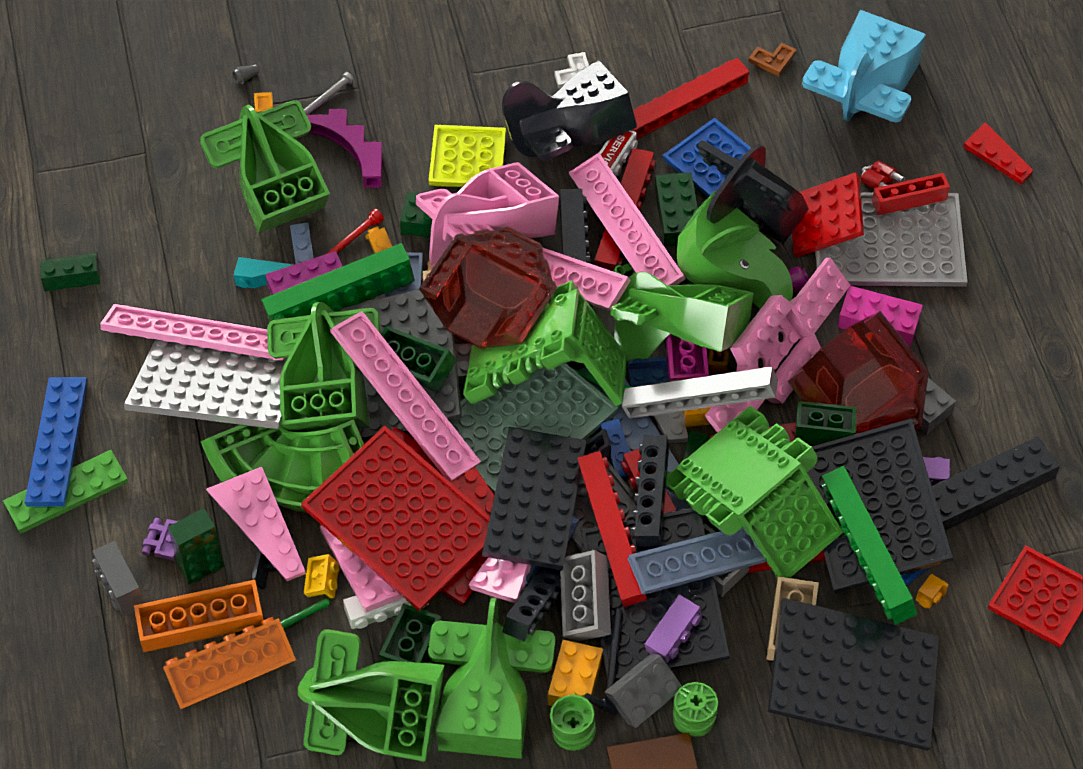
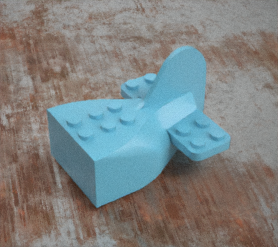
M860 10L842 46L838 67L823 61H814L804 75L802 85L808 90L840 102L843 109V120L850 121L854 113L862 110L892 122H899L911 103V96L902 91L907 86L920 63L926 34Z

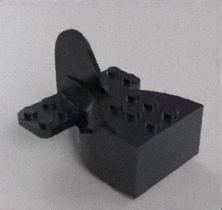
M600 61L578 72L553 96H550L529 81H518L506 90L502 99V112L513 145L521 154L528 157L537 156L542 161H547L571 150L573 146H589L603 143L637 128L628 91Z
M701 140L697 148L699 150L698 153L703 157V162L709 166H716L719 172L726 175L724 182L716 191L709 204L707 220L717 223L738 208L758 225L761 233L764 232L784 244L809 208L800 192L765 168L766 148L757 144L736 159L706 141Z

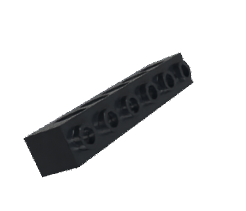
M667 435L643 436V443L639 444V454L642 457L641 460H638L640 476L636 477V487L639 490L638 493H635L637 510H633V521L636 523L635 527H632L631 534L632 539L636 541L637 547H661L669 442Z
M540 568L507 614L502 633L524 642L529 635H534L537 624L540 625L542 623L545 613H549L552 603H556L559 592H561L560 570Z

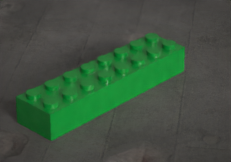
M402 243L261 300L270 323L278 319L311 315L312 306L316 302H324L334 312H340L342 308L358 305L399 287L409 285L415 281L410 259Z
M842 466L822 475L824 483L821 486L825 492V497L828 503L831 504L845 536L848 537L853 552L856 553L859 564L864 569L870 585L873 586L875 595L879 603L882 604L887 619H892L894 624L897 625L918 615L913 598L845 467Z

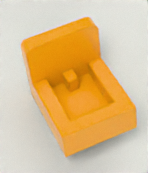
M272 92L254 93L255 111L257 113L273 108Z
M375 227L368 230L369 234L365 238L369 240L374 254L393 247L385 228L379 229Z

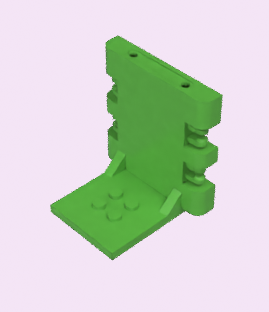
M572 280L556 287L555 293L522 344L483 348L499 324L500 319L493 316L476 324L463 394L471 404L497 394V389L502 387L504 383L509 384L512 382L514 385H518L529 380L531 373L535 372L537 368L542 369L546 367L548 370H551L569 361L584 363L614 405L622 404L627 355ZM528 309L508 320L498 336H503L514 330Z
M749 406L667 474L666 489L679 499L686 500L689 506L700 515H706L709 521L726 535H733L743 528L752 538L776 577L790 578L840 536L843 531L807 474L817 462V455L813 448L798 437L790 443L789 436L783 427L776 423L769 429V423L765 416Z

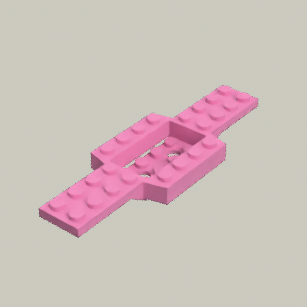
M831 257L824 259L798 295L791 301H788L782 295L770 296L730 348L737 362L736 372L759 369V358L763 360L762 368L772 367L775 370L794 343L800 339L775 373L778 378L776 397L767 398L772 404L784 403L794 389L788 380L818 350L822 352L814 333L851 286ZM779 332L783 334L782 342L778 341ZM765 399L713 406L705 417L718 433L728 422L736 418L747 407L751 406L757 410Z

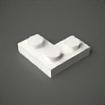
M585 52L568 55L570 69L555 71V78L559 89L574 75L589 66Z

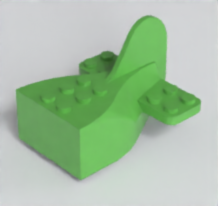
M296 100L259 113L251 105L243 106L238 121L206 132L200 138V145L211 167L221 168L240 160V187L258 234L323 209L330 195L312 155L302 144L295 140L307 135L311 129V124L301 103Z
M642 271L629 277L630 283L620 297L618 304L611 307L610 313L616 320L614 339L627 355V361L637 358H649L670 334L684 341L722 352L732 346L749 325L754 293L714 284L668 286L652 274Z
M316 302L312 306L311 315L273 320L268 324V353L275 359L288 358L280 377L281 425L290 432H314L327 430L354 420L357 429L370 427L363 373L330 331L334 326L363 311L381 334L380 314L376 309L365 308L334 312L324 302Z
M491 598L487 625L437 621L432 625L428 649L429 658L434 662L460 665L449 678L443 691L436 730L438 750L522 759L527 720V693L519 671L544 673L552 669L555 648V636L553 633L536 630L534 635H529L525 642L502 633L503 627L498 623L497 598Z
M329 629L323 630L317 640L314 668L307 671L298 687L300 699L309 703L304 746L311 751L340 755L346 748L349 734L358 743L372 751L425 762L433 744L445 665L388 661L357 670L361 645L360 638L351 633Z

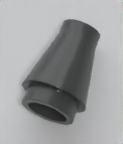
M256 64L236 67L235 70H232L233 80L237 84H243L259 74V68Z

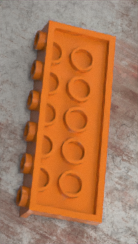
M273 617L261 621L262 626L257 628L254 625L242 629L243 634L238 636L235 633L223 637L224 642L216 644V641L204 645L205 650L197 652L196 649L185 653L186 658L181 660L175 657L166 661L167 666H164L163 670L166 673L180 710L295 661L296 658L279 618L276 620Z

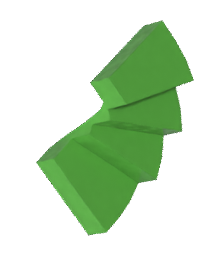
M354 420L327 430L314 432H289L281 424L279 429L239 425L201 441L205 454L221 482L262 467L278 506L306 513L308 512L301 507V503L364 445Z

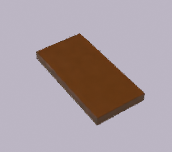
M689 733L607 747L611 769H698Z

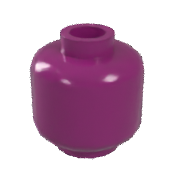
M796 266L788 270L792 280L793 293L801 291L809 280L805 268L801 269V267Z

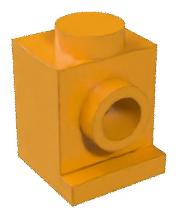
M931 573L918 590L916 601L921 606L930 609L933 603L938 604L942 596H945L949 584Z

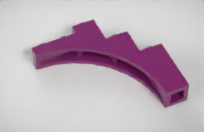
M329 109V115H307L311 124L310 134L319 135L336 142L353 156L361 170L364 188L382 187V142H365L364 125L348 126L347 109Z

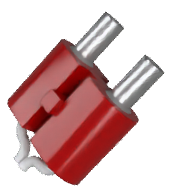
M879 160L869 167L862 168L864 172L860 179L862 184L872 189L886 186V183L890 184L894 179L899 182L905 181V177L897 174V169Z

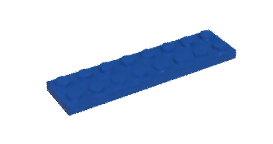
M49 377L25 497L26 507L66 506L88 385L87 377Z

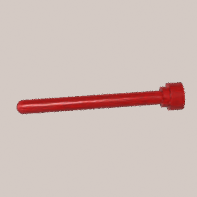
M377 209L372 210L363 224L326 254L335 251L338 254L370 226L379 225L384 220L381 212Z

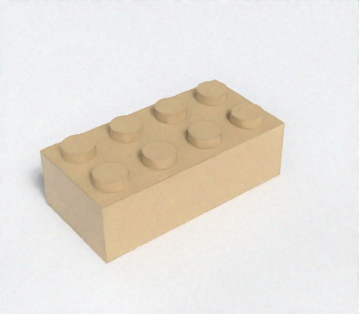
M778 577L766 660L774 661L781 599L787 598L816 606L818 582Z

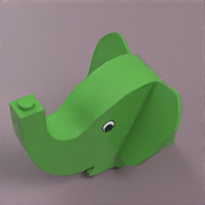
M715 190L695 211L678 236L677 262L686 279L677 285H688L690 283L714 284L753 292L752 302L757 305L759 310L770 296L782 295L785 299L791 301L793 286L789 271L783 261L771 252L776 249L775 245L759 231V227L738 208L717 223L707 220V210L716 193Z

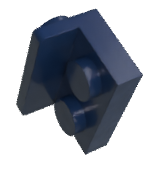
M654 357L629 360L628 374L630 386L640 387L669 382L667 358Z

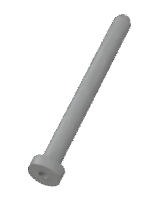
M348 72L342 75L343 78L304 109L306 115L313 112L346 84L351 85L354 82L352 75Z

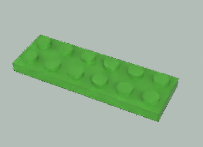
M109 450L72 468L66 506L26 507L25 497L27 489L3 500L21 534L128 483V478L112 450Z

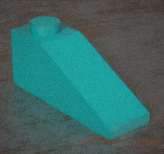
M239 257L234 271L235 286L242 288L267 285L265 274L292 266L293 264Z

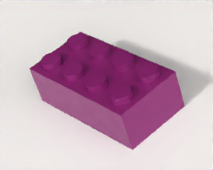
M335 251L265 274L267 287L270 294L273 295L343 266Z

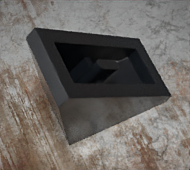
M606 429L601 430L586 442L584 456L600 451L602 458L606 457L607 461L611 460V443Z

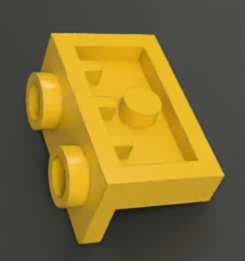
M327 554L308 558L304 594L307 597L326 594L330 599L335 598L340 568L339 563L332 556Z

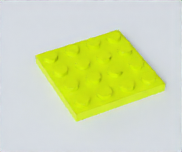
M435 125L429 186L463 187L480 172L503 166L506 128Z

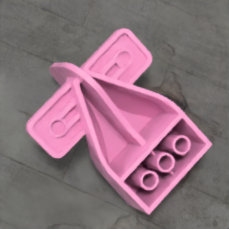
M519 162L480 172L454 194L445 189L418 194L416 196V205L433 219L429 260L432 268L435 267L455 236L505 228L524 238L554 235L559 195ZM470 250V253L475 255L485 252V250Z

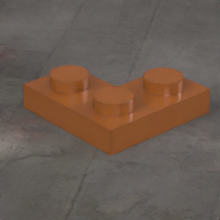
M782 42L774 53L757 47L749 57L748 62L779 77L796 55L797 49Z

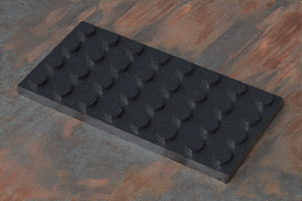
M509 426L482 556L563 571L581 473L577 458L584 456L586 440Z

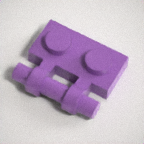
M154 518L153 523L148 528V537L144 539L142 544V554L149 556L150 551L155 549V557L174 561L175 554L168 526L178 521L167 519L163 526L161 525V519ZM161 534L159 541L155 540L156 535Z

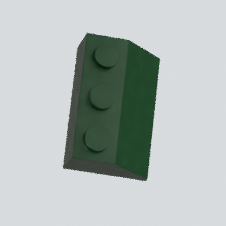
M98 253L41 260L40 277L44 292L100 284Z
M798 401L794 440L798 437L808 445L816 446L855 435L857 407Z

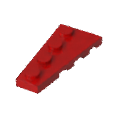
M986 122L964 142L963 148L1021 185L1033 173V169Z

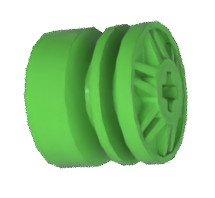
M699 682L687 683L679 688L675 694L673 721L679 732L683 734L689 733L690 737H700L712 730L715 725L718 699L713 689Z
M579 695L563 696L554 703L551 708L550 719L554 740L557 744L566 750L573 751L584 749L590 745L596 734L595 716L591 703Z

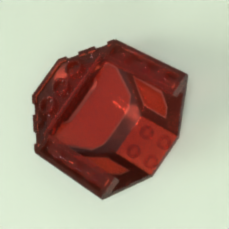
M508 226L500 227L499 230L490 231L486 229L474 231V234L464 235V233L455 235L419 287V290L448 332L483 349L522 344L557 290V286L551 277V270L547 259L544 258L541 244Z
M878 311L850 325L820 348L787 382L805 402L857 407L855 434L912 419L914 429L917 430L922 426L929 371L883 313Z

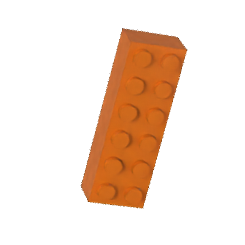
M255 580L134 605L143 652L240 632L251 625L257 628L262 626L261 621H263Z

